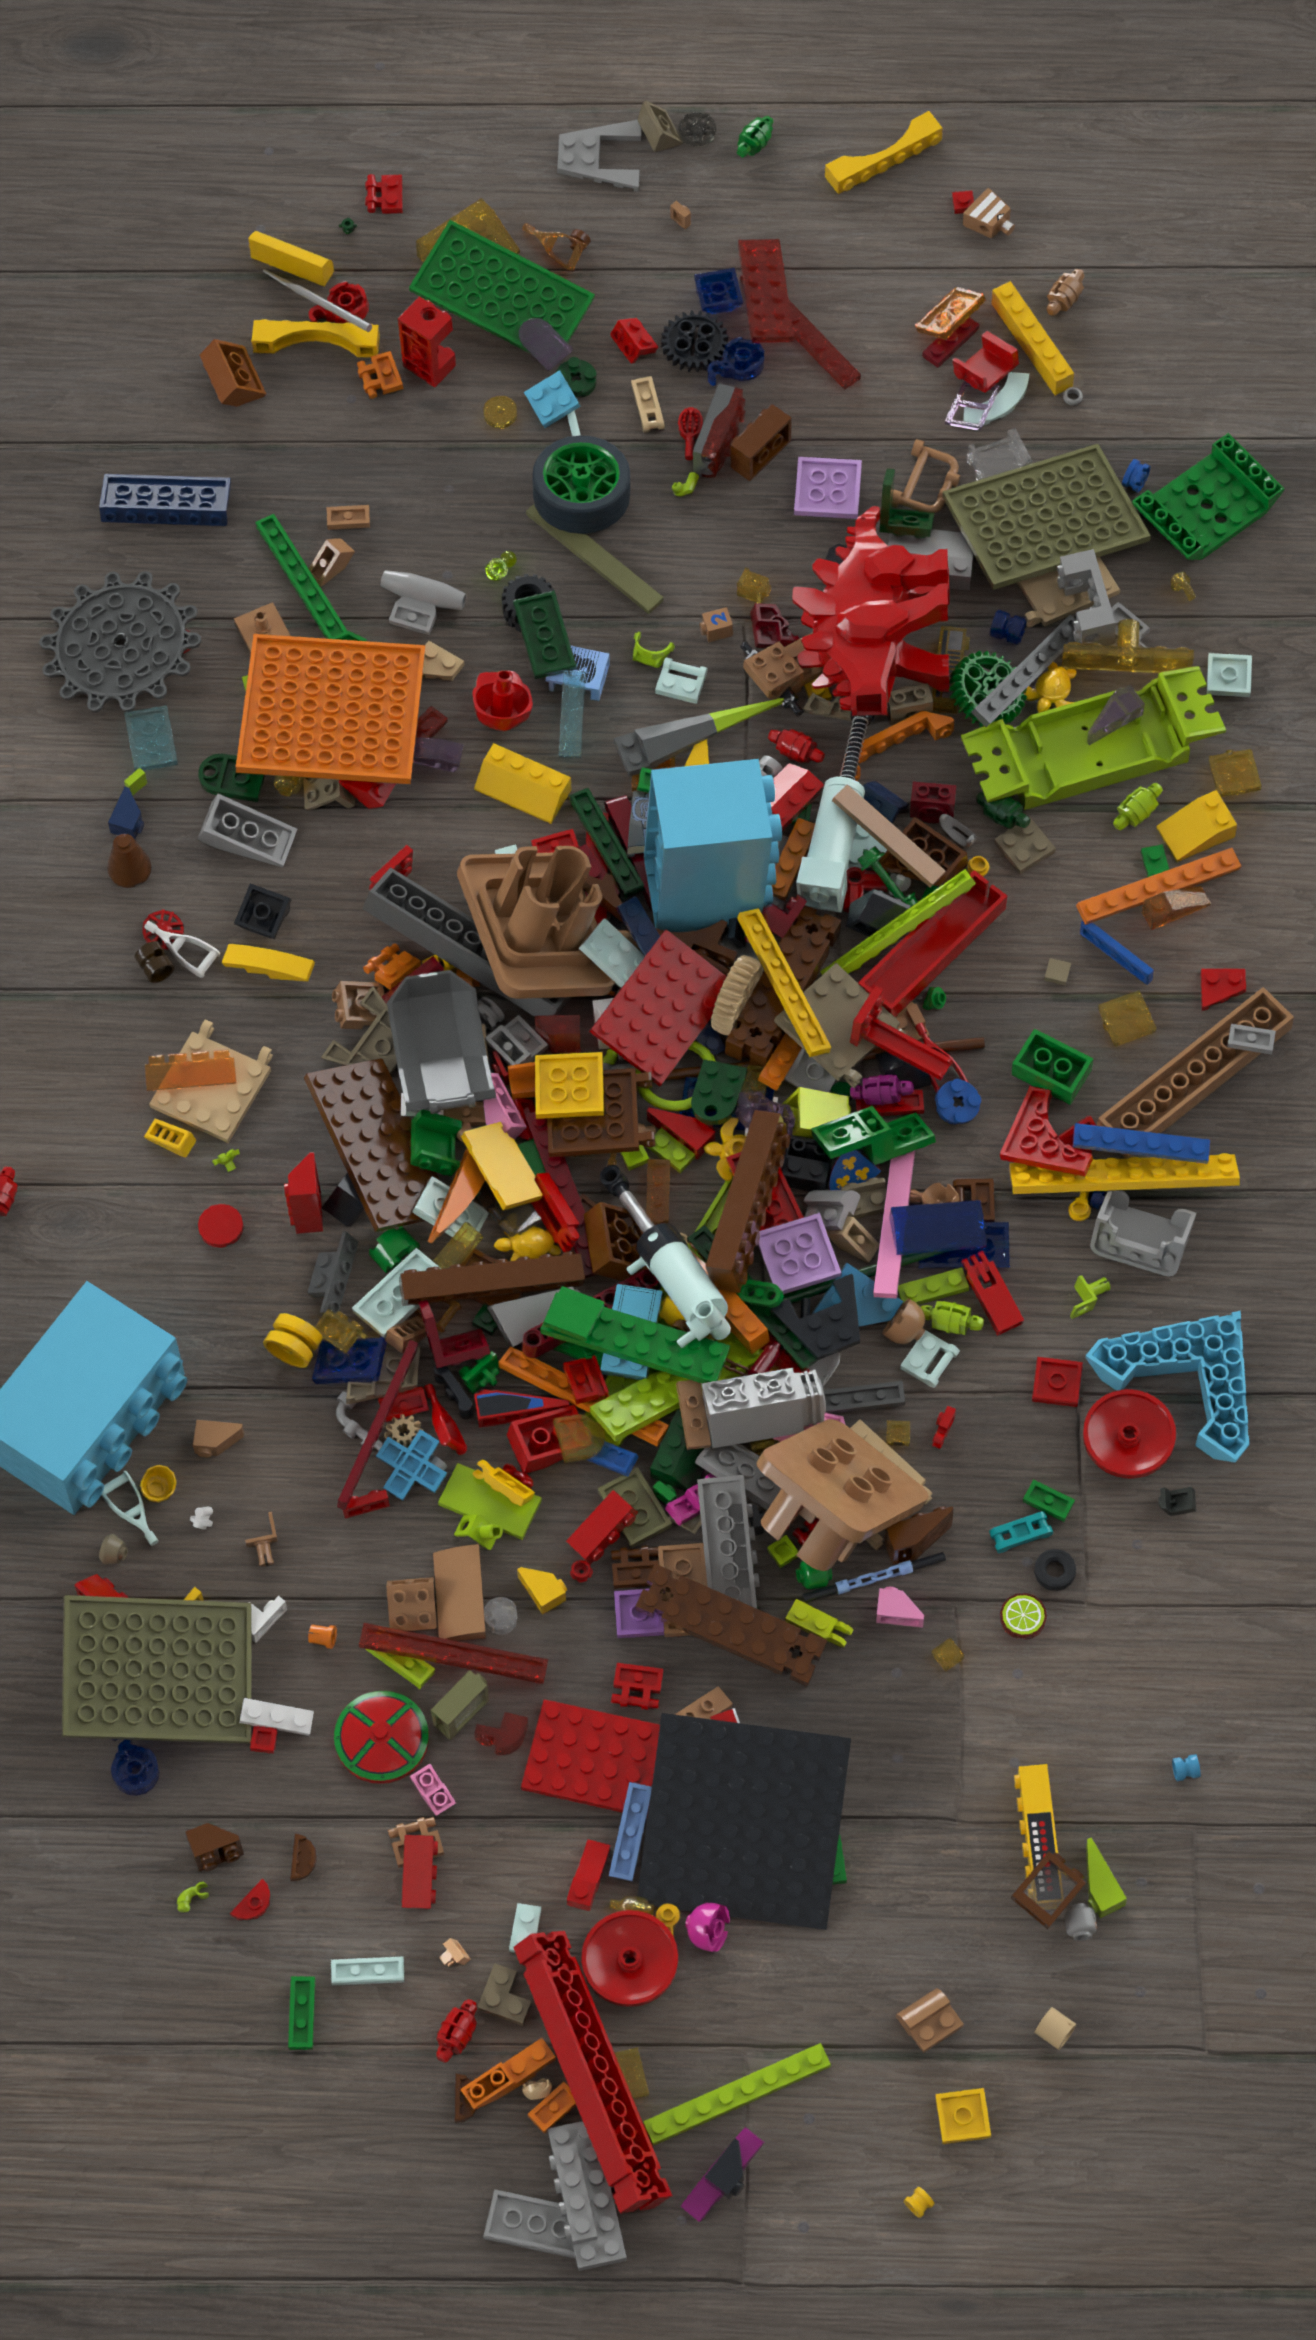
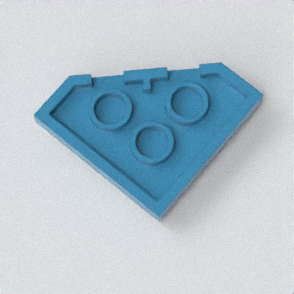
M846 1263L841 1270V1277L835 1278V1280L849 1274L853 1275L859 1326L891 1321L903 1301L898 1297L897 1299L874 1297L875 1282ZM833 1283L812 1314L841 1302Z

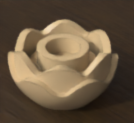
M544 2078L536 2082L528 2081L526 2084H523L522 2092L529 2100L545 2098L550 2094L552 2084L549 2079L546 2080Z

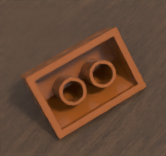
M214 339L199 355L221 404L237 407L266 396L265 389L245 346Z

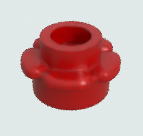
M578 1560L571 1566L570 1576L578 1582H586L593 1575V1569L590 1568V1563L587 1561Z

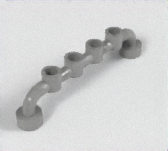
M342 1391L337 1398L340 1402L336 1408L337 1420L345 1427L342 1431L348 1437L354 1439L357 1435L363 1440L361 1442V1445H363L368 1432L358 1423L346 1417V1408L352 1410L356 1403L346 1404L347 1393ZM377 1439L374 1448L379 1451L384 1443ZM432 1455L429 1459V1462L440 1469L445 1470L447 1468V1465L437 1456Z

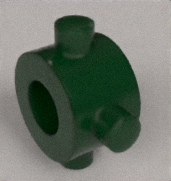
M348 217L341 224L339 223V228H342L343 232L349 234L354 231V228H357V224H354L353 220Z

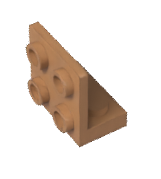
M434 1577L387 1581L386 1588L391 1632L436 1629Z

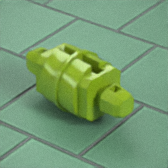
M1153 783L1147 789L1140 786L1127 795L1126 799L1117 807L1119 815L1113 822L1114 827L1118 830H1123L1129 824L1134 827L1141 824L1159 805L1156 799L1162 793V787L1158 783Z
M937 1301L935 1308L929 1305L921 1306L925 1314V1320L929 1321L932 1319V1328L959 1335H966L968 1328L976 1331L982 1330L984 1319L975 1315L971 1316L970 1307L945 1301Z

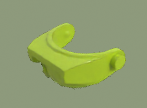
M637 632L634 635L635 646L632 658L634 661L659 668L670 652L674 651L675 645L672 642L662 651L646 650L638 643L641 632Z

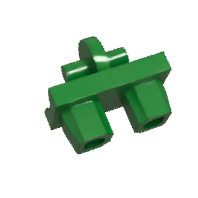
M493 1351L485 1355V1357L475 1360L477 1365L473 1369L469 1366H464L459 1371L462 1380L471 1394L476 1393L487 1384L494 1387L498 1383L495 1376L500 1373L501 1368H499L497 1355Z

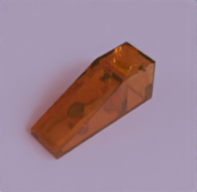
M1201 886L1166 891L1144 900L1142 914L1151 930H1154L1211 905V902Z

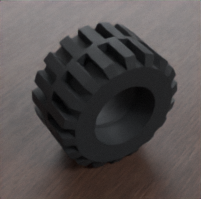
M524 574V577L516 576L515 581L510 580L508 582V586L504 587V593H502V608L504 619L506 622H509L511 628L516 627V631L521 632L513 600L554 591L551 583H546L545 578L541 577L539 579L538 575L535 574L533 576Z

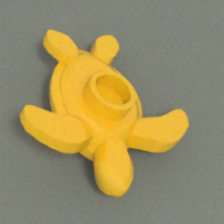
M1052 662L1048 666V671L1044 672L1037 679L1035 689L1027 687V691L1024 693L1027 696L1026 700L1035 701L1039 699L1037 703L1038 713L1049 710L1053 703L1056 708L1074 703L1067 702L1064 699L1067 698L1071 691L1070 679L1076 676V670H1066L1064 667Z
M731 1118L722 1125L720 1130L722 1144L710 1142L704 1146L705 1153L720 1157L716 1164V1169L722 1179L726 1181H731L732 1179L726 1157L741 1152L746 1139L745 1135L733 1136V1131L738 1124L737 1118Z
M517 1215L509 1216L504 1223L503 1230L509 1238H500L494 1244V1247L502 1252L513 1250L514 1253L510 1261H516L520 1257L535 1259L547 1253L552 1256H559L561 1254L560 1248L554 1245L555 1242L548 1230L545 1231L534 1226L517 1228Z

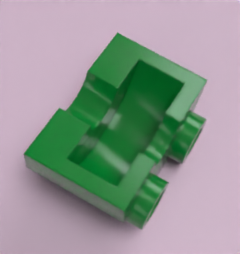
M403 1226L397 1230L395 1228L388 1229L377 1238L379 1244L374 1249L370 1248L369 1256L387 1273L402 1262V1257L409 1255L416 1248L419 1249L420 1244Z

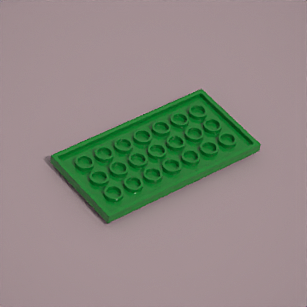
M449 220L409 286L410 292L431 301L433 304L555 366L595 299V294L452 220Z

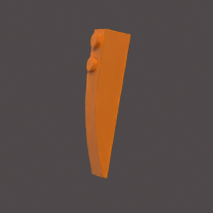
M467 1147L427 1241L429 1243H433L460 1217L485 1182L484 1176Z
M692 1252V1254L695 1256L697 1261L700 1263V1265L708 1275V1272L705 1267L706 1263L702 1261L695 1253ZM719 1290L728 1305L725 1319L731 1327L730 1331L743 1346L753 1354L770 1342L768 1329L735 1292Z

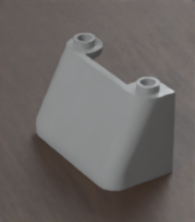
M1109 1190L1096 1219L1090 1243L1091 1250L1099 1256L1163 1276L1175 1275L1180 1266L1197 1213L1186 1209H1178L1173 1213L1170 1220L1128 1207L1129 1196L1125 1191Z

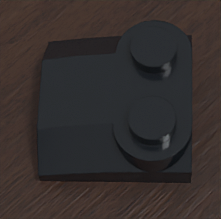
M250 883L234 925L261 936L275 939L284 918L290 912L292 899Z

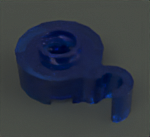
M743 337L732 339L725 346L723 360L713 361L708 365V382L715 386L716 374H720L723 378H733L738 381L755 379L764 368V349L762 345L755 339L753 341L743 339Z
M125 1739L119 1743L118 1752L112 1762L111 1773L114 1783L120 1791L127 1795L138 1796L146 1794L154 1788L159 1780L160 1770L156 1756L150 1749L137 1747V1745H132V1740ZM133 1767L141 1768L137 1774H131Z

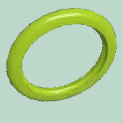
M694 1041L688 1048V1050L697 1053L703 1060L716 1062L713 1054L699 1042ZM635 1068L636 1074L642 1073ZM636 1086L644 1100L656 1108L675 1112L692 1108V1097L680 1101H670L659 1098L649 1088Z

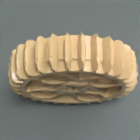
M742 955L734 962L730 972L727 973V977L717 996L718 998L711 1017L713 1030L729 1036L733 1027L737 1028V1019L763 974L764 969L757 959Z

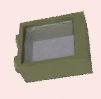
M469 1670L431 1709L433 1726L450 1741L489 1702V1690L486 1685V1679L479 1673L475 1675Z

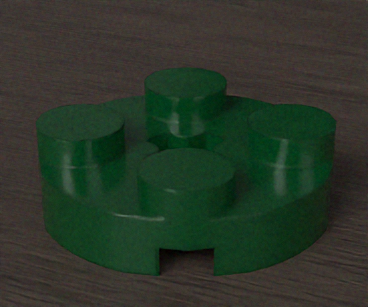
M571 357L557 368L556 372L560 370L575 396H582L583 398L594 391L597 374L594 367L587 361ZM578 376L580 378V381L575 380L573 382L572 377Z

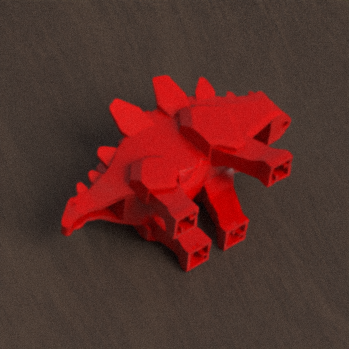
M877 506L869 508L864 514L856 519L855 527H847V533L854 536L845 537L847 548L836 547V554L843 560L840 565L837 562L820 558L812 564L814 573L823 584L827 585L822 592L815 588L794 587L792 593L793 603L804 611L801 623L813 629V634L801 639L805 650L797 656L799 666L802 669L823 667V673L812 683L813 689L831 687L836 683L837 687L832 691L833 696H847L839 700L840 708L852 711V716H887V705L896 677H903L925 684L928 683V685L940 692H949V654H933L907 644L903 640L911 632L937 622L948 621V605H950L948 549H938L933 554L921 555L909 553L901 545L887 546L876 533V523L880 519V508Z

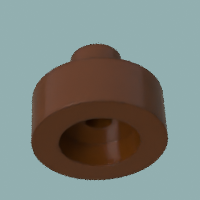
M574 229L569 236V240L572 243L570 248L573 251H577L579 248L586 249L591 242L590 237L579 229Z

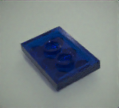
M384 1338L321 1341L312 1377L315 1384L379 1381L387 1345Z

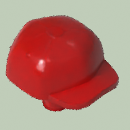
M502 670L479 674L472 695L476 716L482 725L499 731H509L521 725L529 718L533 706L531 692L528 686L523 684L517 673Z

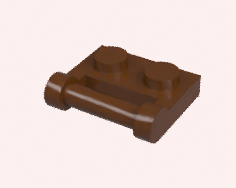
M993 1178L953 1180V1188L959 1194V1204L956 1208L954 1224L962 1226L966 1224L995 1223ZM965 1189H971L972 1214H965Z

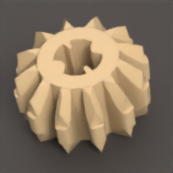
M401 1414L400 1420L393 1417V1424L386 1425L388 1431L384 1433L385 1439L390 1437L408 1448L421 1429V1423L419 1420L414 1422L412 1415L405 1419L404 1414Z

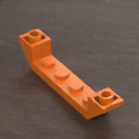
M921 711L865 739L864 743H862L863 747L861 748L862 752L860 753L861 756L858 763L866 761L868 757L876 753L884 752L893 744L902 743L913 734H920L925 728H927L935 741L940 738H947L954 732V719L940 714ZM859 765L856 767L855 781L860 779L861 768Z

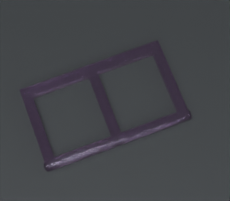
M963 381L946 417L945 424L981 430L1000 390V386L994 385L990 389L993 393L988 404L961 400L967 386L972 387L969 383ZM958 406L984 410L978 424L953 420L952 417Z

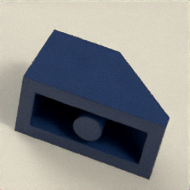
M124 787L108 821L110 833L115 835L129 834L136 839L137 834H141L144 821H142L141 812L130 789Z

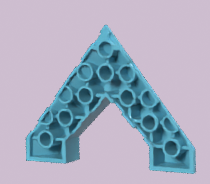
M1241 1311L1232 1312L1231 1315L1221 1317L1217 1315L1202 1318L1195 1322L1187 1321L1153 1328L1152 1331L1142 1333L1138 1331L1123 1334L1121 1337L1113 1339H1099L1086 1354L1085 1358L1099 1378L1116 1391L1123 1390L1133 1377L1198 1371L1207 1424L1199 1432L1195 1446L1213 1459L1235 1463L1249 1447Z

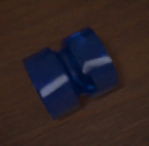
M998 609L992 621L989 635L1000 640L1005 637L1007 642L1019 645L1026 629L1027 619L1017 615L1012 618L1010 613Z

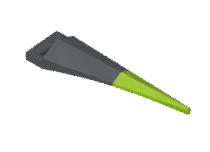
M784 698L635 729L633 733L614 738V745L630 777L640 774L642 767L653 769L697 743L782 704Z

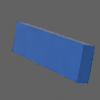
M1083 921L1081 922L1080 934L1144 984L1148 985L1153 980L1154 970L1093 922L1087 925Z

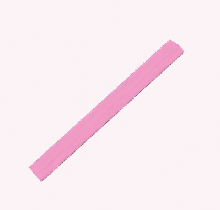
M915 1150L895 1157L890 1161L873 1292L874 1297L897 1299Z

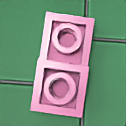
M431 1764L409 1776L435 1816L456 1804Z

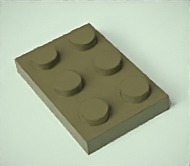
M638 1467L633 1469L628 1477L622 1475L597 1488L602 1500L614 1490L638 1512L635 1521L621 1531L631 1548L672 1527L671 1521Z

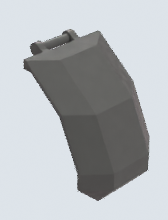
M451 970L405 977L387 1001V1007L407 1112L429 1108L430 1113L435 1114L439 1110L465 1106L473 1108L476 1107L475 1101L496 1098L486 1054L476 989Z

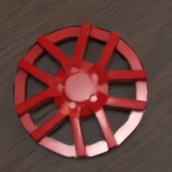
M165 909L149 914L143 922L142 932L147 943L161 939L156 933H154L156 937L152 941L148 938L154 935L151 932L146 933L144 928L145 924L150 920L154 921L158 928L163 931L184 934V926L181 919L174 912L166 911ZM161 915L160 920L157 919L155 916ZM164 915L170 916L168 921L163 920ZM172 918H174L177 922L171 923ZM180 927V930H172V928ZM162 940L163 945H161V947L163 948V950L169 949L165 942Z

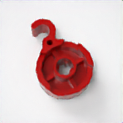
M342 282L329 290L330 294L327 297V301L362 320L365 318L369 311V302L364 289L359 284L354 285ZM319 305L312 307L308 314L311 322H317L318 319L324 318L327 322L350 323Z

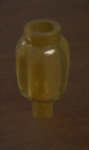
M626 1896L620 1901L611 1899L609 1903L610 1909L618 1911L636 1910L652 1916L654 1912V1905L649 1904L645 1898Z

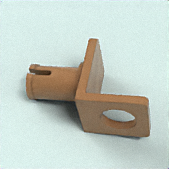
M268 1512L272 1534L245 1540L247 1547H256L260 1567L266 1566L265 1556L268 1566L274 1564L270 1544L278 1540L272 1512Z

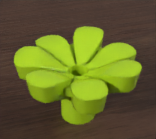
M231 1149L226 1155L225 1153L218 1155V1158L212 1160V1163L214 1165H225L228 1172L236 1169L233 1160L235 1156L240 1154L239 1149Z

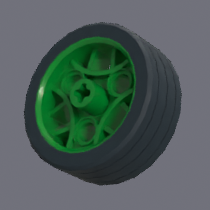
M583 435L566 437L547 446L539 454L534 464L532 478L535 507L539 515L548 524L559 530L578 534L598 532L616 523L624 515L629 505L630 469L628 461L616 446L606 440Z

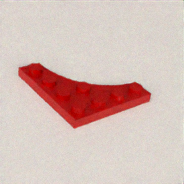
M1030 1086L1001 1149L1000 1159L1086 1177L1093 1161L1092 1154L1075 1149L1068 1144L1065 1145L1058 1139V1135L1053 1130L1048 1118L1049 1103L1052 1097L1051 1090Z

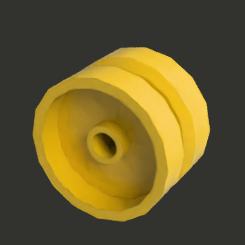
M286 1313L279 1314L273 1324L274 1331H270L263 1341L264 1347L274 1357L291 1366L298 1368L307 1367L313 1357L312 1351H315L322 1341V1335L315 1327L301 1318Z

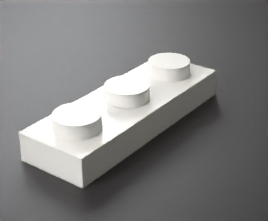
M244 1698L239 1723L277 1728L280 1731L309 1736L314 1711Z

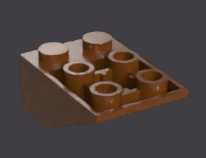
M941 1506L927 1514L917 1513L909 1519L901 1520L885 1529V1545L892 1566L908 1560L910 1562L917 1560L952 1527L953 1506L948 1508Z

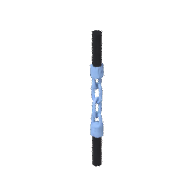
M944 1552L911 1562L908 1560L891 1566L888 1569L861 1575L848 1581L845 1579L835 1582L834 1585L804 1593L802 1597L804 1603L833 1594H843L853 1588L873 1584L876 1581L889 1577L912 1573L913 1570L946 1561ZM899 1568V1572L893 1574L892 1570ZM883 1573H886V1574H887V1575H884V1576H881V1577H878V1578H877V1575H880V1574H883ZM871 1576L872 1580L862 1583L861 1579Z

